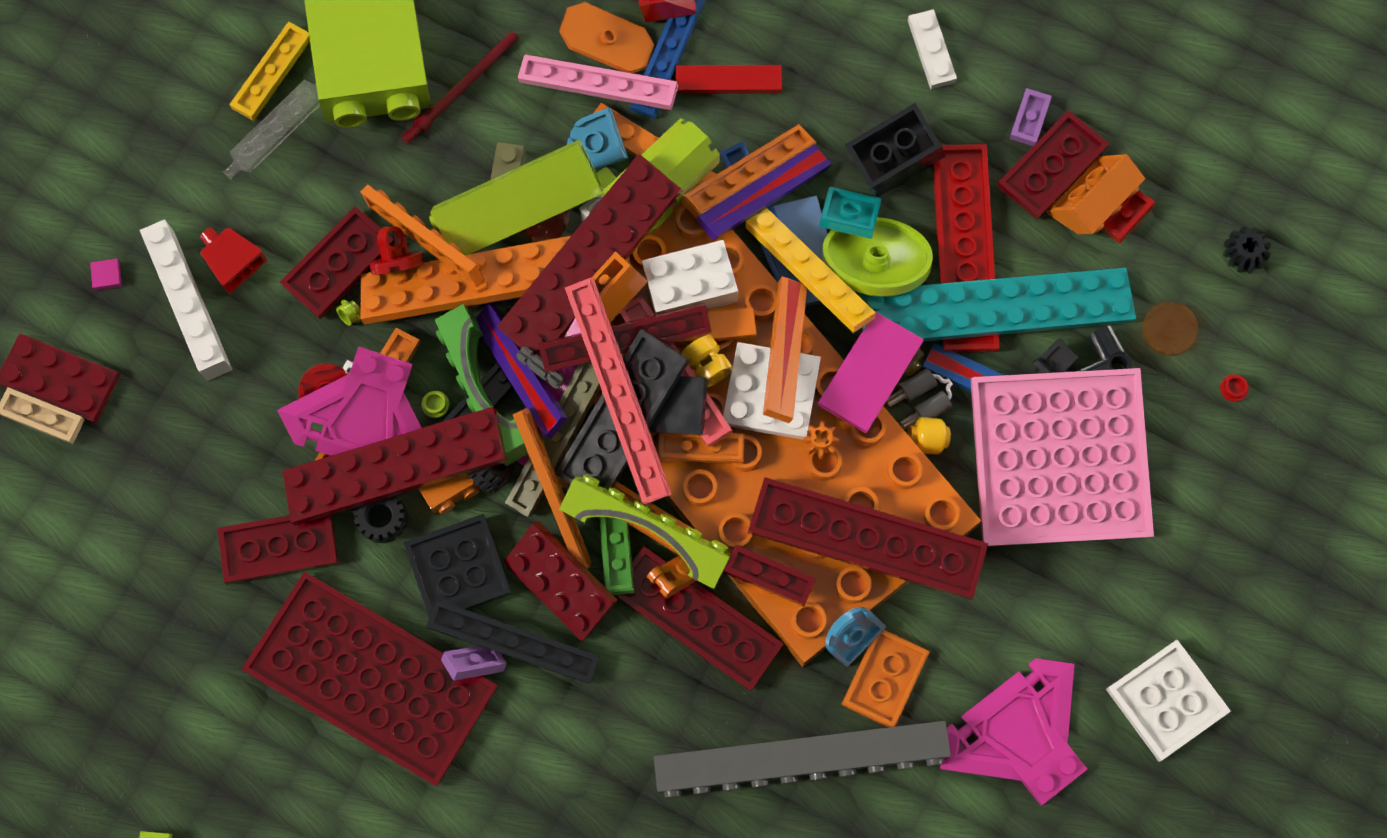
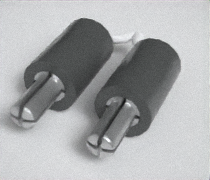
M926 368L898 385L899 391L889 396L886 401L890 407L903 399L910 402L936 387L937 382L935 378L941 383L947 384L946 391L948 396L941 391L913 407L914 414L900 422L905 430L909 426L914 425L916 419L920 417L937 418L952 409L950 387L953 384L949 378L943 379L938 374H932Z

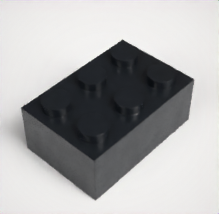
M916 103L845 144L875 197L884 194L946 157L941 144Z

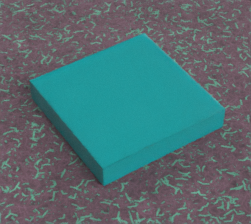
M829 187L819 227L872 239L882 199Z

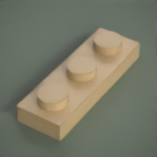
M9 387L0 401L1 416L70 444L74 443L85 421L79 415Z

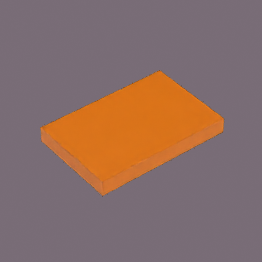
M883 630L868 646L841 705L887 728L896 727L930 651Z

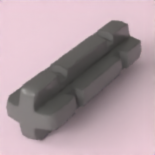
M527 346L522 347L516 355L521 363L529 366L530 370L545 381L547 380L556 389L564 384L566 378L559 370L545 373L542 357L534 354V351Z

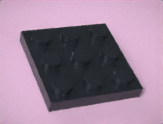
M484 514L403 542L428 618L431 615L436 600L469 610L512 594Z

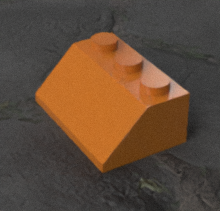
M1127 154L1099 156L1046 212L1049 216L1077 234H1096L1104 227L1103 223L1107 218L1116 214L1121 209V204L1139 190V185L1146 178Z

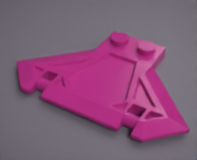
M358 346L348 375L277 410L294 444L304 447L306 439L318 442L315 451L331 456L422 428L404 394L413 364ZM312 422L323 425L322 431L311 429Z
M1035 658L1028 664L1032 670L1031 674L1024 678L1020 672H1017L961 716L966 723L959 730L953 724L947 727L951 756L949 759H944L945 764L940 765V769L1021 781L1041 806L1085 772L1087 768L1068 745L1074 664ZM1040 681L1044 688L1037 693L1033 686ZM974 734L978 740L969 745L965 739Z

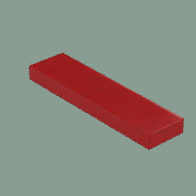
M781 65L676 66V82L678 84L676 94L781 93Z

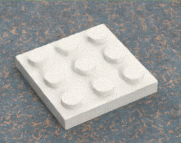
M737 342L723 415L728 425L734 428L803 440L808 432L821 357L800 353L794 418L790 423H786L763 415L770 348Z
M1175 640L1106 689L1159 762L1231 712L1178 640Z

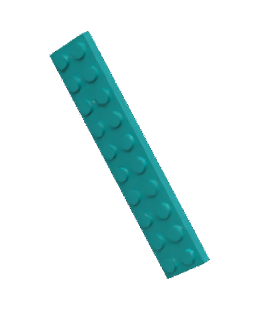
M1127 268L920 285L912 291L894 296H872L858 293V296L874 311L919 336L924 341L1133 323L1136 320Z

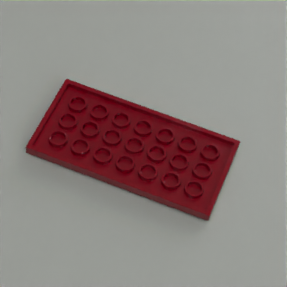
M305 571L241 669L435 787L439 786L498 688V685L483 676L454 681L441 661L444 653Z

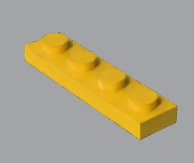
M288 22L229 104L231 108L254 121L309 44V32Z

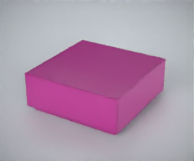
M118 259L90 263L92 288L95 291L122 287L121 266Z

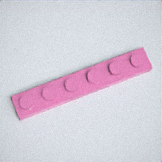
M525 54L518 75L519 82L668 110L673 108L678 89L676 81Z

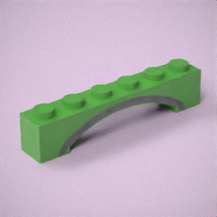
M462 304L435 319L439 328L436 334L440 342L448 348L449 352L446 353V357L452 367H456L459 373L456 379L460 387L468 393L469 398L466 401L472 412L494 406L484 390L478 370L477 346L478 340L483 336V333L474 313ZM497 411L507 462L503 464L508 466L528 455V451L515 420L509 421Z

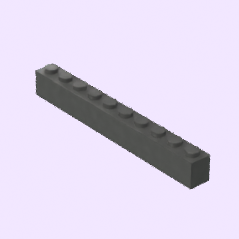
M946 721L659 755L654 756L657 792L659 794L664 793L665 798L681 797L682 791L693 790L694 795L711 793V788L721 786L723 791L739 790L740 784L752 783V788L769 786L770 780L781 779V784H791L799 782L798 777L810 776V781L828 779V773L839 772V777L857 775L856 770L868 769L869 774L886 772V766L897 765L898 770L915 768V763L926 762L927 766L944 765V759H949L951 754Z

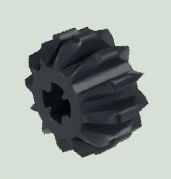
M1246 226L1241 227L1239 232L1236 230L1232 231L1229 239H1226L1223 244L1226 248L1223 252V257L1231 258L1228 266L1237 265V273L1241 272L1244 267L1248 274L1252 273L1255 268L1259 270L1265 265L1264 261H1267L1271 256V253L1268 252L1271 243L1263 242L1266 238V233L1259 236L1256 234V227L1252 228L1250 232Z

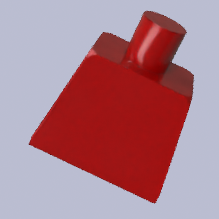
M208 228L200 236V239L207 245L201 250L200 254L229 295L268 261L261 249L230 228H226L221 234H218L213 228Z

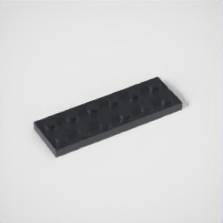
M640 329L623 361L649 430L691 359L645 329ZM603 394L555 475L570 485L574 478L579 475L583 477L586 474L597 479L599 486L609 490L610 487H615L628 465Z

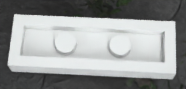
M934 9L909 15L908 23L930 89L955 84L957 77Z

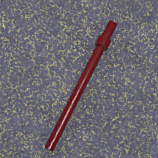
M511 31L425 114L421 113L414 120L415 124L401 136L403 142L408 145L421 132L425 133L433 125L432 121L519 39L518 35Z

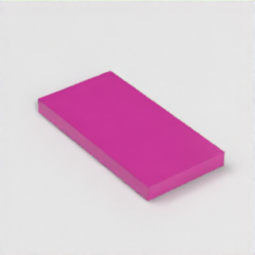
M876 312L875 319L864 328L820 398L818 406L867 434L924 339Z

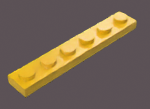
M768 208L746 221V229L853 333L875 319L876 312Z

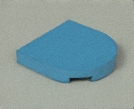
M608 107L583 117L574 124L567 145L581 139L595 170L603 169L605 166L608 167L628 159L611 108Z
M857 607L840 616L831 626L826 636V648L845 667H848L887 626L868 608Z

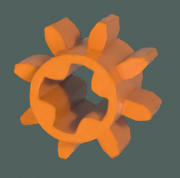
M823 422L815 429L812 426L808 427V432L811 436H806L803 439V443L810 444L807 452L808 455L814 452L818 454L819 459H822L823 454L827 452L832 456L834 455L835 450L831 445L839 444V438L833 437L835 427L828 429L824 427ZM817 437L819 439H822L824 437L827 438L826 445L823 442L817 444Z

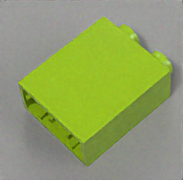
M304 0L318 100L326 123L335 122V125L341 128H355L366 123L367 117L388 114L389 118L402 121L417 117L420 114V109L431 108L414 0Z

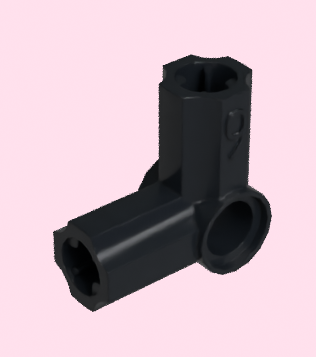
M1103 326L1088 336L1100 362L1076 372L1114 370L1111 365L1115 363L1123 365L1125 369H1131L1132 359L1124 352L1111 326Z

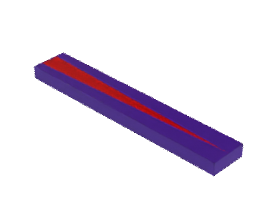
M813 145L700 214L696 222L715 241L830 168L832 163Z
M489 302L476 317L483 333L482 338L526 408L530 409L532 417L544 437L552 438L568 417L545 381L530 370L529 366L524 365L518 360L516 355L521 348L497 328L504 317L497 306Z

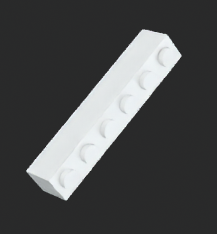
M165 219L141 229L140 232L199 373L206 381H209L232 371V367L173 229Z

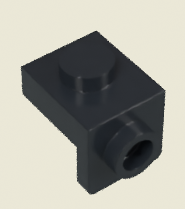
M1058 338L1039 358L1033 361L1037 366L1035 372L1037 374L1066 372L1080 357L1061 338Z

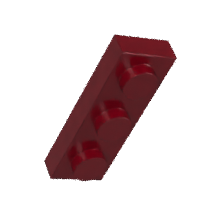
M736 544L724 569V573L803 607H805L816 581V578Z

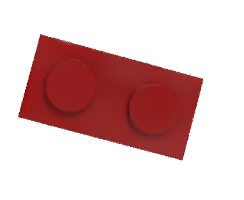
M1139 190L1121 204L1122 207L1116 214L1107 218L1103 223L1104 227L1100 230L1119 244L1155 207V201Z

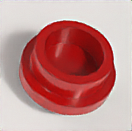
M1235 374L1225 377L1220 384L1222 396L1231 402L1243 400L1249 391L1247 381L1242 376Z

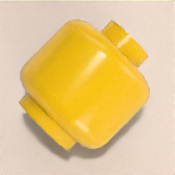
M920 417L916 419L913 426H909L907 432L908 436L924 454H940L944 448H948L950 443V428L946 426L942 419Z

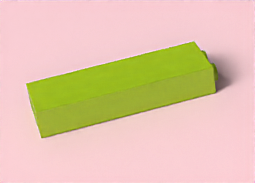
M581 139L433 206L429 219L433 228L440 231L445 242L448 244L453 242L460 248L463 255H468L602 194L604 187Z

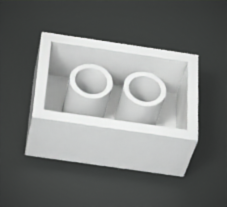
M724 240L642 260L644 278L648 281L646 285L655 315L703 303L706 305V309L709 310L738 302V289Z

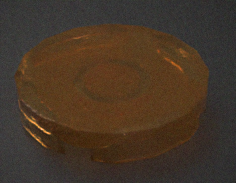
M1162 302L1153 306L1144 317L1142 335L1147 345L1156 353L1165 356H1177L1186 352L1197 338V319L1193 312L1183 304Z

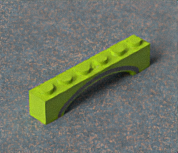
M584 474L583 477L579 475L573 479L559 510L584 523L590 517H610L642 526L661 537L678 552L690 569L688 576L713 589L715 588L731 556V552L727 551L728 547L725 544L716 540L709 542L701 538L702 533L691 527L684 529L676 525L677 521L666 514L658 516L650 512L651 508L648 505H643L642 502L637 500L633 503L625 499L623 492L610 487L607 490L599 486V481L592 476Z

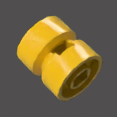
M705 335L695 340L682 352L683 355L691 359L688 365L691 369H695L694 374L696 377L708 378L707 388L723 380L733 370V366L726 356L719 354L720 347L712 335Z

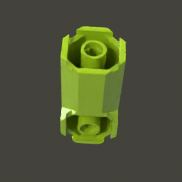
M681 118L642 154L644 158L683 190L674 201L675 204H678L682 195L696 186L720 162V154L717 149L711 151L708 147L712 143L709 137L693 122L687 121L684 124V119ZM622 173L602 191L603 197ZM670 207L649 231L650 233L655 231L671 215L673 210Z

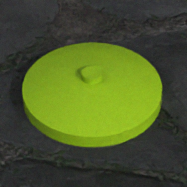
M877 217L872 239L831 230L824 240L822 261L853 291L872 296H894L916 289L929 276L933 260L932 249L928 241L918 231L899 221Z

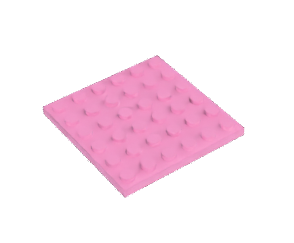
M1140 368L971 378L982 542L988 543V546L1154 537Z

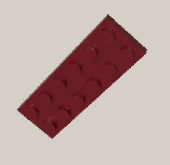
M643 547L632 562L635 593L613 596L751 692L784 646V643L696 582L671 597L665 598L660 592L661 588L656 583L653 584L647 578V575L653 568L662 566L667 562L646 547Z

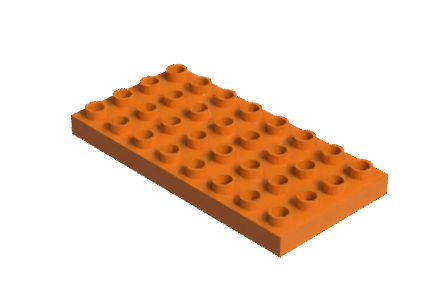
M679 201L678 204L671 207L673 210L671 215L655 231L649 232L630 254V265L644 277L642 260L724 240L738 289V302L709 309L707 312L753 308L757 334L753 338L716 341L720 347L719 354H724L733 366L737 342L771 348L778 282L733 230L713 241L696 222L697 219ZM645 284L630 301L642 295L654 313L647 285ZM618 314L610 322V325L612 326L625 322ZM805 314L800 353L821 357L809 426L815 429L823 422L824 427L828 429L835 427L833 437L839 438V444L831 445L835 450L834 455L832 456L827 452L823 454L822 459H819L818 454L814 452L808 455L807 452L810 444L803 443L801 439L730 427L732 433L744 434V464L660 461L672 493L665 497L666 500L689 527L702 533L701 538L712 542V540L719 541L728 547L727 551L731 553L735 544L816 578L806 605L803 607L728 575L802 667L826 649L825 642L828 631L840 616L857 607H865L873 612L909 582L748 534L764 477L962 536L969 535L981 522L978 516L884 406L867 434L818 406L820 398L844 360ZM690 344L677 345L676 347L682 353ZM731 373L717 384L707 388L708 395L722 416L724 415ZM601 389L591 406L593 409L603 394ZM650 433L658 454L659 433ZM817 437L816 443L823 442L826 445L827 438L819 439Z

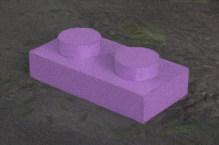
M1026 88L1009 139L1034 146L1037 143L1052 96Z
M479 646L446 651L441 659L454 681L503 672L507 664L500 653Z

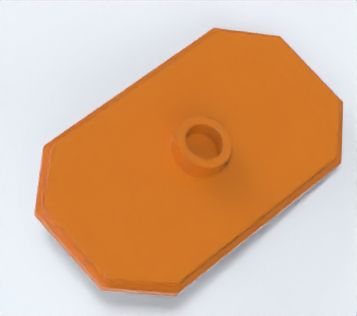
M586 2L567 8L559 30L570 50L626 73L633 74L647 69L655 46L644 27Z

